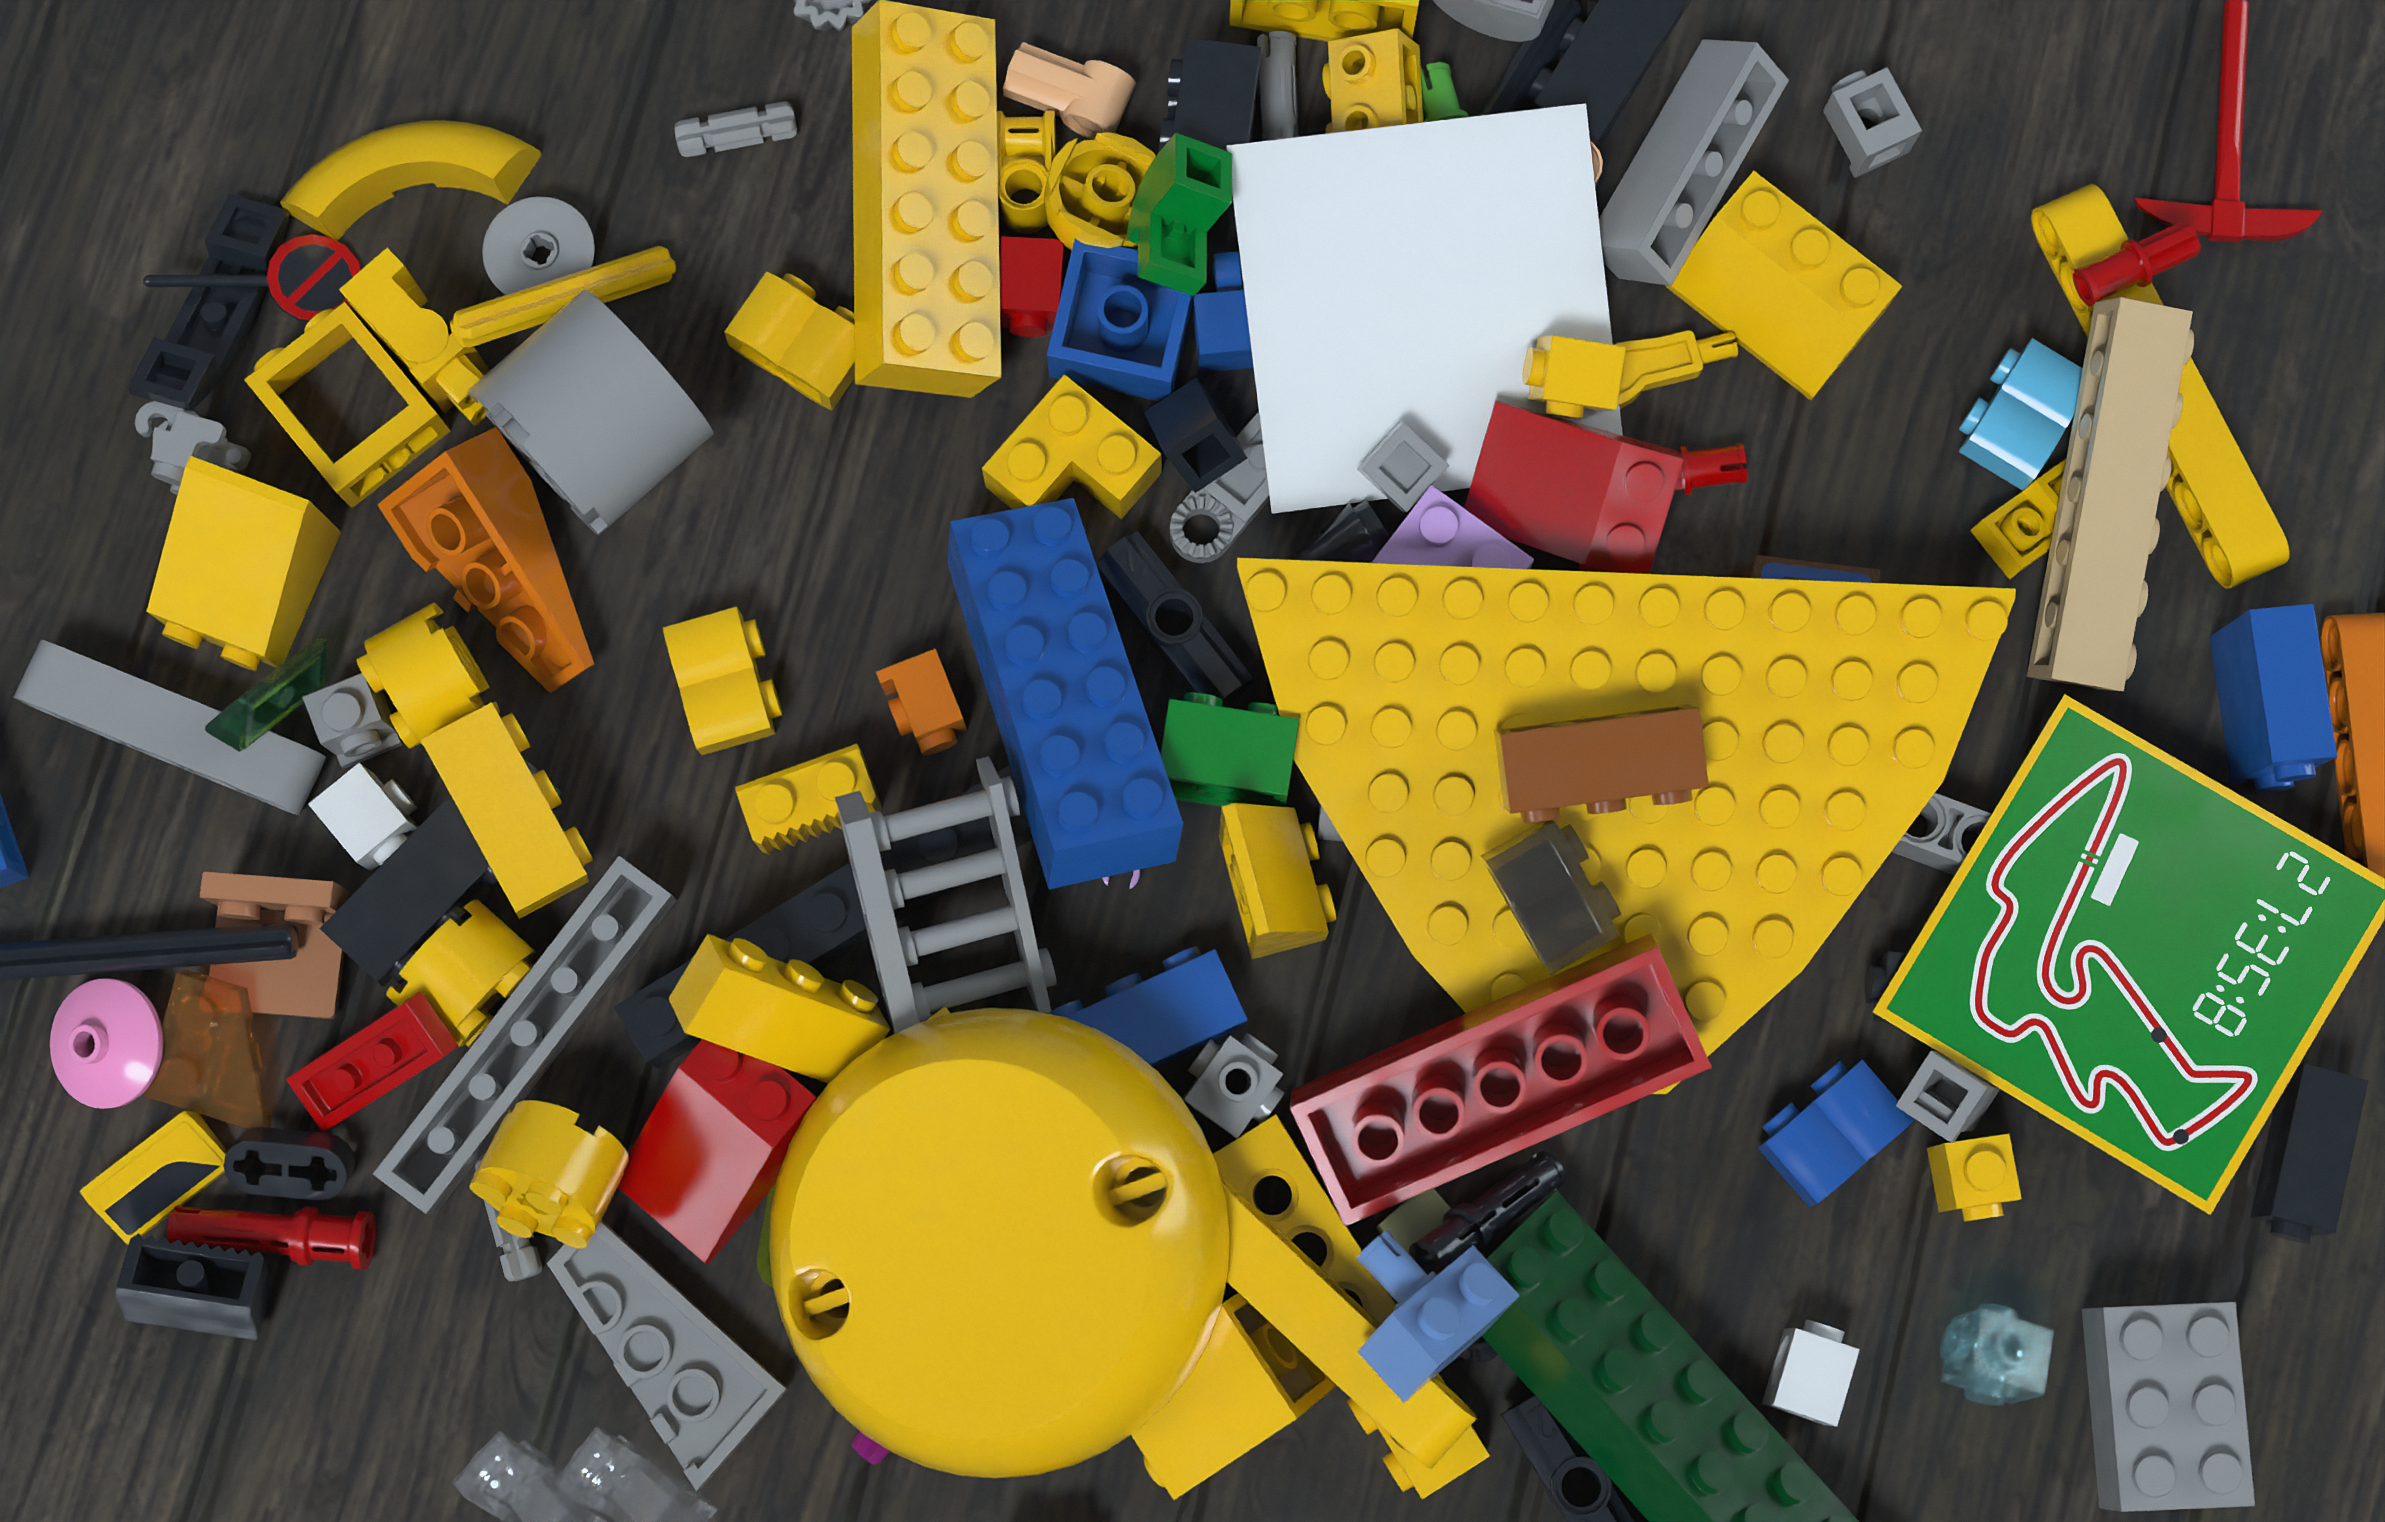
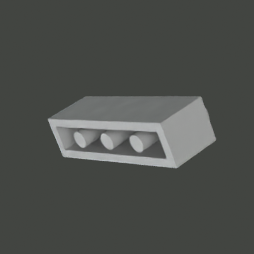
M1706 39L1701 41L1599 218L1603 262L1619 279L1672 286L1789 81L1757 42Z

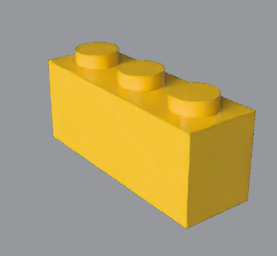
M491 702L420 739L519 919L589 882L583 866L592 862L593 858L575 826L563 832L551 809L559 806L562 802L545 771L541 770L532 775L520 752L531 746L513 713L500 718Z
M707 934L668 998L685 1033L828 1084L854 1059L884 1040L891 1029L876 1004L878 1002L876 995L864 985L852 980H845L843 984L824 978L815 968L800 960L791 959L787 964L768 957L755 944L740 938H735L731 943Z

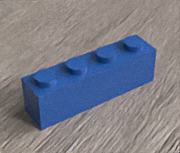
M1198 946L1186 949L1164 960L1162 963L1166 972L1146 981H1142L1139 973H1135L1104 988L1107 998L1091 1006L1083 1008L1081 1001L1075 1000L1047 1013L1066 1017L1100 1030L1129 1047L1153 1068L1206 1045L1210 1039L1215 1041L1247 1026L1248 1021L1216 950L1214 949L1201 955Z

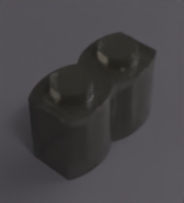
M1554 820L1538 822L1480 856L1543 968L1550 975L1620 936L1612 922L1613 919L1621 915L1620 909L1603 881L1592 886L1587 879L1580 863L1589 859V855L1570 824L1559 829Z

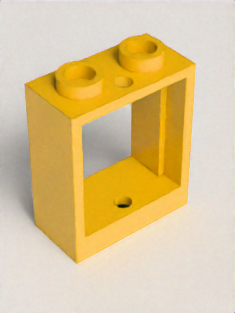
M344 302L335 310L326 309L315 315L305 326V333L286 348L279 347L266 353L256 363L254 367L255 372L244 380L335 492L353 508L447 435L450 429ZM354 338L409 405L334 463L279 395Z

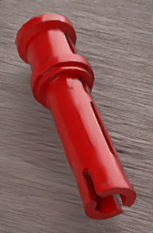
M176 1205L174 1211L172 1210L169 1216L167 1239L170 1244L179 1239L184 1246L193 1241L197 1248L206 1243L210 1249L219 1245L225 1251L233 1247L238 1252L246 1249L247 1252L252 1253L259 1251L262 1253L290 1255L291 1260L296 1261L298 1265L311 1266L315 1260L350 1262L353 1269L366 1270L370 1266L375 1250L376 1220L371 1211H359L355 1217L324 1215L316 1207H304L302 1210L298 1209L294 1215H279L248 1211L211 1210Z

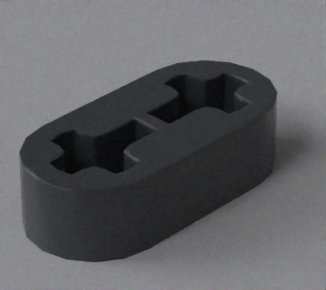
M256 1127L241 1133L226 1153L223 1166L225 1175L231 1184L246 1193L309 1200H327L338 1195L354 1173L356 1160L354 1151L349 1144L336 1135L322 1132ZM251 1150L259 1152L260 1161L269 1163L264 1171L256 1169L255 1160L246 1158ZM316 1156L323 1157L325 1166L329 1169H334L329 1177L321 1176L319 1166L311 1164Z

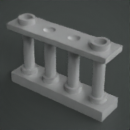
M989 756L976 760L983 789L978 792L884 817L881 810L869 813L861 791L835 797L893 1035L928 1020L931 1017L930 1013L939 1011L943 1007H954L1022 987H1027L1037 1012H1051L1046 988L1057 985L1055 971L1047 947L1042 949L1037 947L1009 818L1020 815L1018 799L1010 776L1000 779ZM989 816L995 843L994 849L901 874H896L895 869L883 870L879 852L891 849L890 842ZM995 875H1002L1008 902L1007 906L911 932L908 926L897 928L893 910L905 907L904 900ZM1014 931L1020 957L1019 962L924 988L921 982L910 983L907 967L918 964L917 957Z

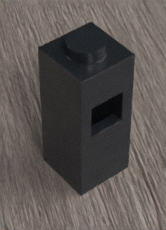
M2307 1063L2299 1064L2274 1108L2250 1216L2252 1219L2270 1223L2269 1234L2289 1241L2309 1244L2311 1235L2336 1233L2368 1080Z

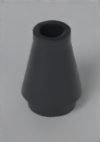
M1364 500L1354 508H1352L1350 503L1347 504L1306 546L1295 552L1299 560L1366 563L1376 558L1380 550L1390 539V536L1367 500Z

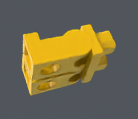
M386 248L343 285L339 291L363 322L405 365L432 401L444 413L455 405L474 426L479 424L487 417L484 413L488 410L479 402L477 403L468 394L467 390L490 371L474 346L466 348L458 344L456 336L451 332L440 315L433 310L421 308L428 302V299L406 267Z

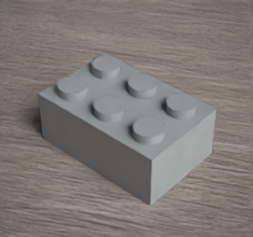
M2236 1302L2082 1309L2099 1508L2129 1512L2255 1506Z

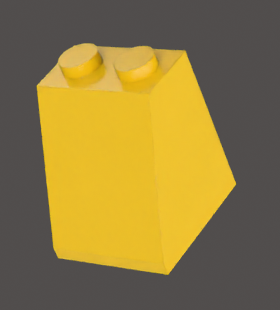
M190 456L184 469L146 612L165 625L162 635L176 642L198 649L203 639L223 647L220 657L241 667L257 671L260 662L282 669L341 531L307 499Z
M1237 1293L1222 1303L1209 1342L1190 1376L1172 1399L1131 1436L1144 1454V1464L1149 1475L1158 1485L1165 1487L1173 1500H1175L1296 1420L1337 1385L1243 1296Z

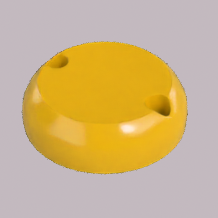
M985 1008L950 1013L920 1022L880 1041L854 1059L826 1086L804 1116L789 1144L780 1169L771 1208L769 1254L772 1284L781 1320L793 1349L813 1383L844 1418L865 1436L892 1453L924 1467L960 1476L1003 1478L1043 1474L1074 1466L1101 1454L1143 1427L1172 1399L1196 1366L1209 1342L1219 1315L1228 1275L1230 1233L1224 1190L1216 1161L1205 1136L1182 1098L1156 1069L1129 1047L1100 1030L1069 1018L1026 1009ZM1146 1167L1152 1168L1157 1172L1138 1180L1139 1174ZM1164 1188L1161 1198L1155 1204L1149 1203L1143 1198L1137 1199V1197ZM842 1282L844 1288L838 1289V1285ZM846 1303L850 1304L848 1312L842 1307L837 1308Z

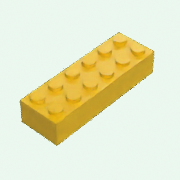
M878 0L852 26L855 384L972 398L1001 378L995 19Z

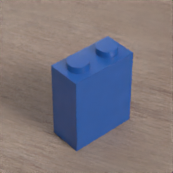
M2314 604L2249 609L2209 637L2231 785L2254 783L2256 793H2266L2291 789L2295 787L2294 781L2315 777V768L2336 758L2337 751Z

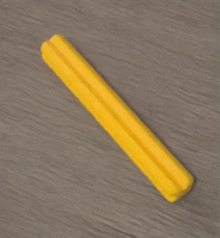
M656 246L458 310L454 313L453 319L450 322L451 332L456 336L460 346L470 348L545 323L583 289L591 292L602 303H606L669 282L672 274L676 271V264L670 258L668 249L665 247Z

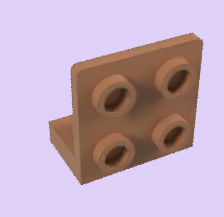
M203 872L200 898L218 906L215 928L286 922L295 926L298 932V953L293 959L210 965L206 1006L209 1009L218 1011L334 1019L338 1013L345 952L319 928L352 896V892L333 881Z

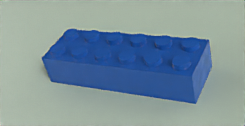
M1074 498L950 521L947 565L1048 888H1058L1176 862L1183 821Z

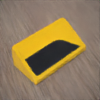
M185 1110L80 1190V1194L116 1234L129 1245L130 1238L138 1233L141 1237L167 1218L171 1211H174L176 1205H184L224 1174L223 1164L227 1150L199 1113Z

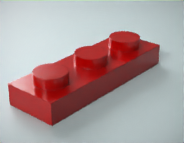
M420 991L314 1059L285 1080L322 1132H325L442 1059L459 1045Z

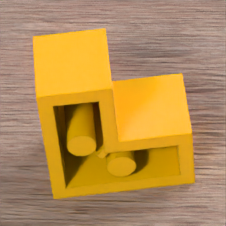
M1064 374L982 467L986 488L1012 510L1054 502L1075 481L1122 519L1161 475L1162 462L1161 453Z

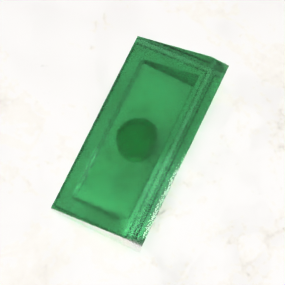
M321 636L316 638L206 724L205 731L239 752L249 747L304 704V696L324 688L328 649L327 640Z

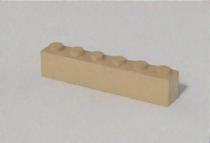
M2123 297L2095 302L2027 677L2097 690L2124 692L2125 681L2134 671L2137 650L2132 642L2136 620L2143 613L2148 599V585L2144 580L2148 555L2153 552L2157 545L2160 532L2159 521L2155 518L2159 494L2166 487L2171 473V459L2167 455L2171 429L2176 426L2180 419L2183 406L2182 395L2178 392L2182 368L2189 361L2194 347V333L2190 329L2193 311Z

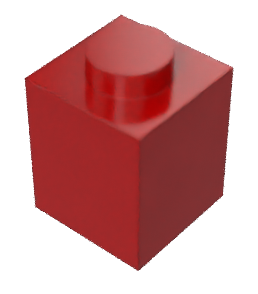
M1001 236L999 261L1000 328H1010L1012 334L1022 337H1042L1047 334V330H1053L1064 285L1066 264L1064 243L1059 239Z

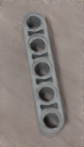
M40 640L13 697L44 713L298 816L301 815L327 758L321 753L297 742L45 640Z

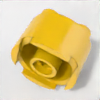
M435 602L365 640L364 644L367 653L356 659L364 678L374 692L377 693L382 689L386 690L398 710L390 715V719L398 735L409 749L422 744L420 739L484 707L479 694L490 688L478 664L455 627L451 626L445 630L443 628L440 629L433 620L444 613ZM495 701L493 702V705L499 714V707L497 705V702Z
M478 899L464 906L473 915L461 926L451 918L448 919L399 972V975L408 982L405 988L390 986L386 993L387 997L398 1006L421 991L459 1047L465 1044L469 1048L494 1018L489 1011L502 997L507 998L512 995L534 966L531 962L536 955V951Z
M524 1100L516 1103L512 1112L509 1109L507 1115L503 1118L469 1187L473 1193L499 1211L496 1223L505 1231L521 1238H530L534 1231L555 1237L570 1247L583 1249L587 1247L591 1237L594 1235L623 1177L624 1170L629 1162V1156L625 1148L611 1133L599 1125L594 1135L575 1126L580 1115L578 1113L547 1102Z

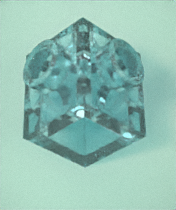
M1980 1304L1978 1310L1951 1318L1950 1324L1944 1331L1940 1344V1355L1944 1360L1941 1382L1965 1389L1964 1396L1967 1399L1986 1405H2003L2005 1402L2014 1404L2045 1395L2054 1331L2019 1320L2018 1312L2010 1307L1998 1304Z

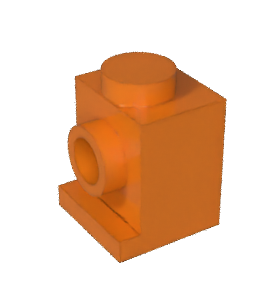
M936 649L876 671L885 696L898 692L899 697L887 702L900 735L904 736L913 732L923 756L932 755L952 747L958 742L956 735L967 731Z

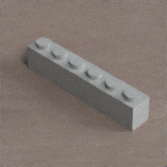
M618 856L373 1175L425 1214L438 1213L488 1148L509 1109L512 1112L516 1103L524 1101L677 900L649 877Z

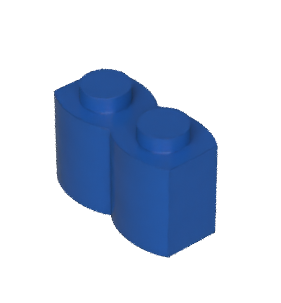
M1863 1060L1857 1062L1849 1069L1841 1061H1838L1810 1085L1818 1095L1799 1111L1790 1102L1762 1126L1769 1137L1757 1148L1808 1207L1814 1206L1826 1198L1915 1120L1912 1116L1896 1107L1898 1100Z

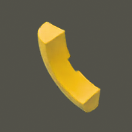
M438 120L398 124L368 133L328 154L312 166L292 186L280 203L283 209L289 211L290 215L326 237H331L338 241L346 230L361 216L384 201L395 197V191L411 186L434 183L437 188L467 189L494 197L508 205L542 154L535 147L512 135L472 123Z

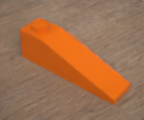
M497 427L446 450L377 504L411 558L426 572L437 569L457 589L453 599L465 611L469 612L475 608L480 611L496 627L498 643L549 693L557 690L594 665L531 479Z

